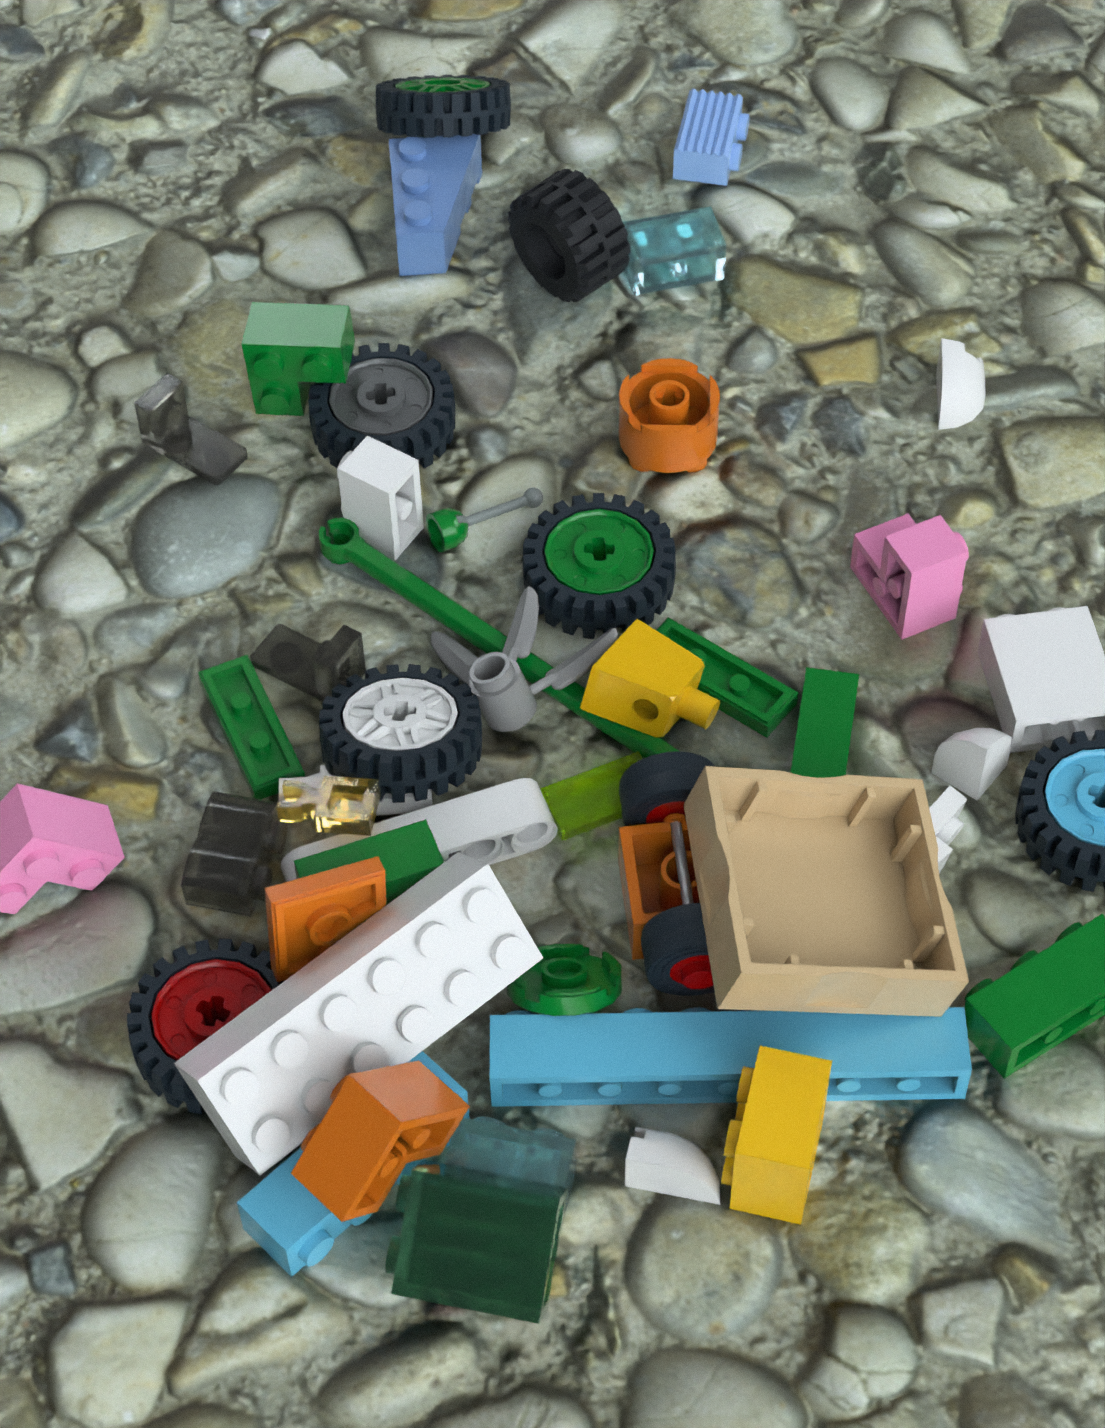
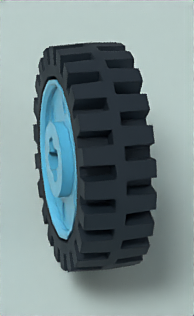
M1095 730L1092 740L1089 741L1085 731H1078L1072 733L1070 742L1064 736H1061L1052 741L1050 749L1043 746L1036 753L1035 759L1030 760L1025 770L1018 792L1015 812V824H1018L1017 834L1021 843L1027 842L1026 853L1031 860L1042 857L1040 869L1049 876L1059 868L1061 870L1059 882L1071 886L1075 877L1083 879L1081 890L1094 892L1097 882H1103L1105 891V730Z

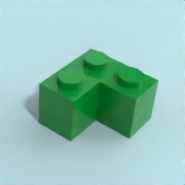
M251 303L241 346L256 414L304 416L311 382L346 383L355 344L349 305Z

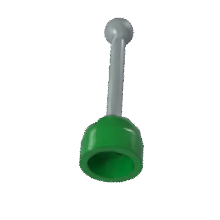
M529 488L522 497L466 517L460 511L453 508L440 509L429 513L426 516V528L429 538L437 551L441 553L456 548L467 538L469 526L526 505L531 508L538 507L543 501V494L537 488Z

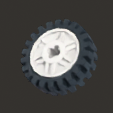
M395 664L386 665L387 673L380 674L375 667L365 670V679L354 674L346 679V686L338 684L332 689V697L326 696L319 715L323 763H325L328 773L331 776L334 775L335 782L342 788L347 785L350 786V793L361 796L369 790L370 799L382 802L386 793L392 794V803H405V794L413 793L415 801L428 799V789H432L437 796L447 793L448 783L458 787L465 782V774L472 775L476 769L477 761L480 762L482 754V719L479 700L476 695H472L471 688L466 683L460 685L459 678L451 673L442 678L441 669L430 667L424 674L421 673V665L414 664L408 665L407 672H399V666Z

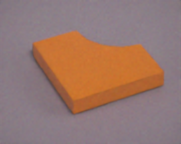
M378 856L264 888L270 962L277 982L287 980L386 906L385 869Z

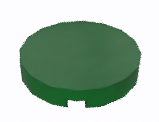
M550 944L537 947L543 959L507 986V995L516 1005L528 1011L551 1016H576L598 1011L616 1001L622 994L621 964L610 953L602 951V958L589 954V947L581 944Z

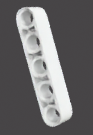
M521 778L303 845L289 852L281 861L280 868L286 882L295 880L297 878L294 860L425 819L428 822L444 862L459 852L488 863V865L546 846L554 839L558 828L538 783L530 778Z

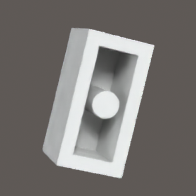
M366 436L354 451H349L342 457L338 465L337 477L340 487L341 511L343 518L350 519L357 525L359 536L366 543L396 561L424 528L419 460Z

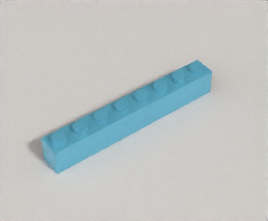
M701 1007L688 1008L681 1012H651L647 1009L634 1008L623 1013L590 1012L576 1016H551L534 1014L525 1010L511 1011L505 1015H490L491 1107L738 1103L736 1098L743 1066L755 1067L760 1045L832 1060L826 1101L965 1099L972 1072L965 1008L949 1007L941 1017L759 1010L710 1011Z

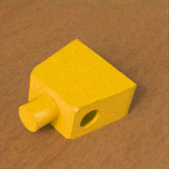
M636 619L592 666L580 708L594 715L659 738L664 737L680 717L706 730L717 714L720 700L698 690L705 667L702 659L646 623Z

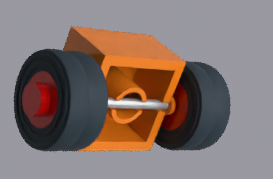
M665 752L646 757L631 765L623 773L619 783V797L625 826L619 827L618 865L632 960L644 959L645 973L648 981L657 990L678 996L704 995L715 991L684 803L704 767L714 766V764L707 758L695 753Z

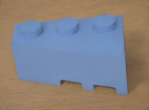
M472 134V136L464 137L460 135H454V137L423 136L389 139L399 276L446 273L461 234L462 220L465 213L469 212L472 204V193L475 185L479 184L482 177L481 135Z

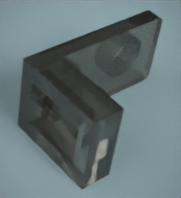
M166 373L134 402L142 444L210 483L220 485L247 460V449L244 446L188 415L183 383L174 376Z
M278 624L250 655L253 667L322 702L326 696L332 697V689L338 684L346 686L347 678L354 674L362 678L366 670L362 633L346 625H343L331 640L319 643L283 624Z

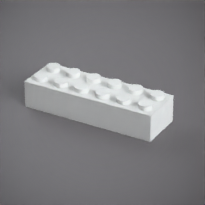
M458 852L177 1060L174 1065L234 1156L258 1175H262L301 1145L306 1135L316 1125L321 1123L332 1104L330 1095L333 1089L345 1076L351 1073L409 1062L543 959V956L488 863Z

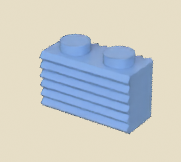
M695 88L689 91L674 148L673 179L727 186L730 172L739 171L742 144H739L738 140L746 141L750 114L742 113L743 97L739 93L733 96L730 92L726 95L721 91L715 94L712 90L708 93L703 89L698 92Z

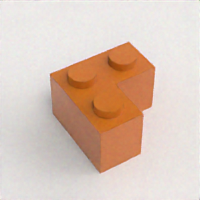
M419 1060L348 1074L333 1089L330 1095L332 1104L321 1123L316 1125L304 1138L301 1144L303 1153L291 1174L341 1222L378 1212L405 1165L413 1161L440 1155L470 1106Z

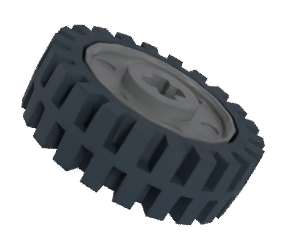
M378 343V351L371 352L369 344L358 346L359 355L354 356L352 354L346 383L314 382V385L311 384L308 406L312 436L315 445H318L319 453L323 458L329 457L330 464L335 468H338L342 457L347 452L354 451L366 436L419 460V464L423 468H427L433 464V455L440 458L446 451V443L451 444L454 437L456 407L450 376L446 369L441 370V364L435 358L428 361L427 353L419 349L410 356L409 346L398 344L395 352L390 351L389 343Z

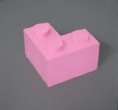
M908 513L854 534L850 568L898 636L903 640L956 618L960 594L963 591L962 581L969 552L961 534L953 532L941 515L916 524Z
M18 783L0 801V912L15 915L47 881L93 891L125 858L108 805Z

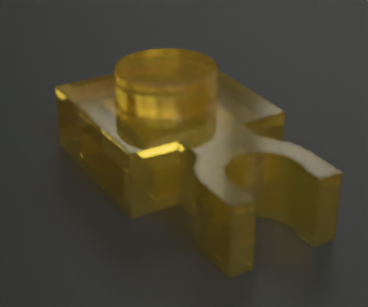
M324 776L321 788L310 787L301 781H283L282 788L285 801H278L276 806L279 822L299 823L307 819H314L315 832L371 836L380 800L379 779Z

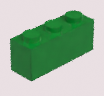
M1103 914L1085 925H1082L1080 922L1070 925L1057 937L1054 944L1040 953L1036 950L1025 953L1013 964L1008 973L995 981L991 978L980 981L965 996L964 1008L968 1038L1004 1079L1105 1015V916Z

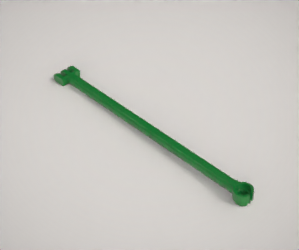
M346 518L328 520L327 529L330 537L326 536V528L320 527L318 532L320 551L330 562L338 565L348 562L352 563L486 654L503 652L507 640L505 634L366 543L359 536V528L353 521ZM530 652L528 657L524 659L517 658L516 661L526 681L531 684L544 678L546 673L554 668L532 652ZM573 682L561 690H555L551 685L542 690L643 759L659 753L681 752L660 737L650 736L581 709L580 706L586 688L577 682Z

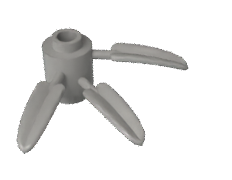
M530 586L523 591L502 653L491 652L477 658L456 640L439 631H432L431 645L445 666L462 683H466L471 688L473 695L477 696L481 712L488 725L493 730L507 732L522 728L532 719L537 709L535 694L550 685L555 690H561L591 670L592 666L617 640L616 628H611L585 648L549 670L544 678L530 686L516 662L517 658L524 659L529 656L537 630L539 615L538 595Z

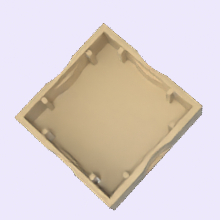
M704 767L684 803V810L717 1009L941 1017L967 985L969 979L953 910L945 895L939 876L938 844L923 779L860 775L816 778L780 770Z

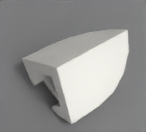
M941 338L936 370L938 430L957 428L972 421L983 409L986 397L984 363L981 357L976 359L975 356L965 352V344L960 341Z
M973 728L954 733L939 745L934 755L931 773L977 801L1006 768L1012 737L992 728Z
M635 1127L634 1137L631 1136L625 1160L626 1187L720 1205V1180L711 1159L694 1142L672 1133Z

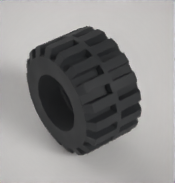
M570 169L557 171L512 201L510 205L511 211L508 212V221L510 224V236L514 242L517 254L536 282L555 298L558 296L565 302H578L625 271L624 268L628 266L630 261L628 254L631 253L627 239L628 233L626 226L621 220V215L605 191H602L591 178L587 179L582 172L577 170L572 172Z

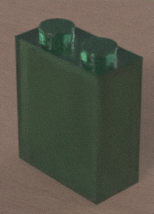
M422 1160L411 1170V1176L403 1174L397 1191L395 1209L396 1212L404 1213L401 1236L392 1237L386 1257L385 1272L394 1275L391 1294L539 1324L548 1311L568 1188Z

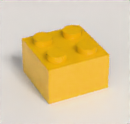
M760 1045L755 1067L743 1066L736 1102H738L735 1120H730L724 1147V1156L726 1158L721 1184L731 1186L729 1209L801 1225L824 1119L832 1060Z

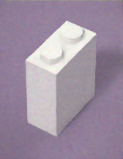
M1088 606L1074 608L1057 607L1048 611L1020 615L1004 614L996 618L983 620L977 652L1002 732L1012 737L1010 753L1037 750L1043 746L1050 748L1052 741L1061 736H1064L1070 742L1072 733L1078 731H1085L1089 741L1092 740L1095 730H1105V654Z

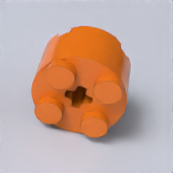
M663 358L641 365V372L630 379L628 375L623 380L619 390V442L622 450L628 457L629 465L633 469L641 472L651 470L661 473L698 472L704 469L708 458L716 447L718 438L720 391L711 375H709L708 380L698 372V366L689 361Z

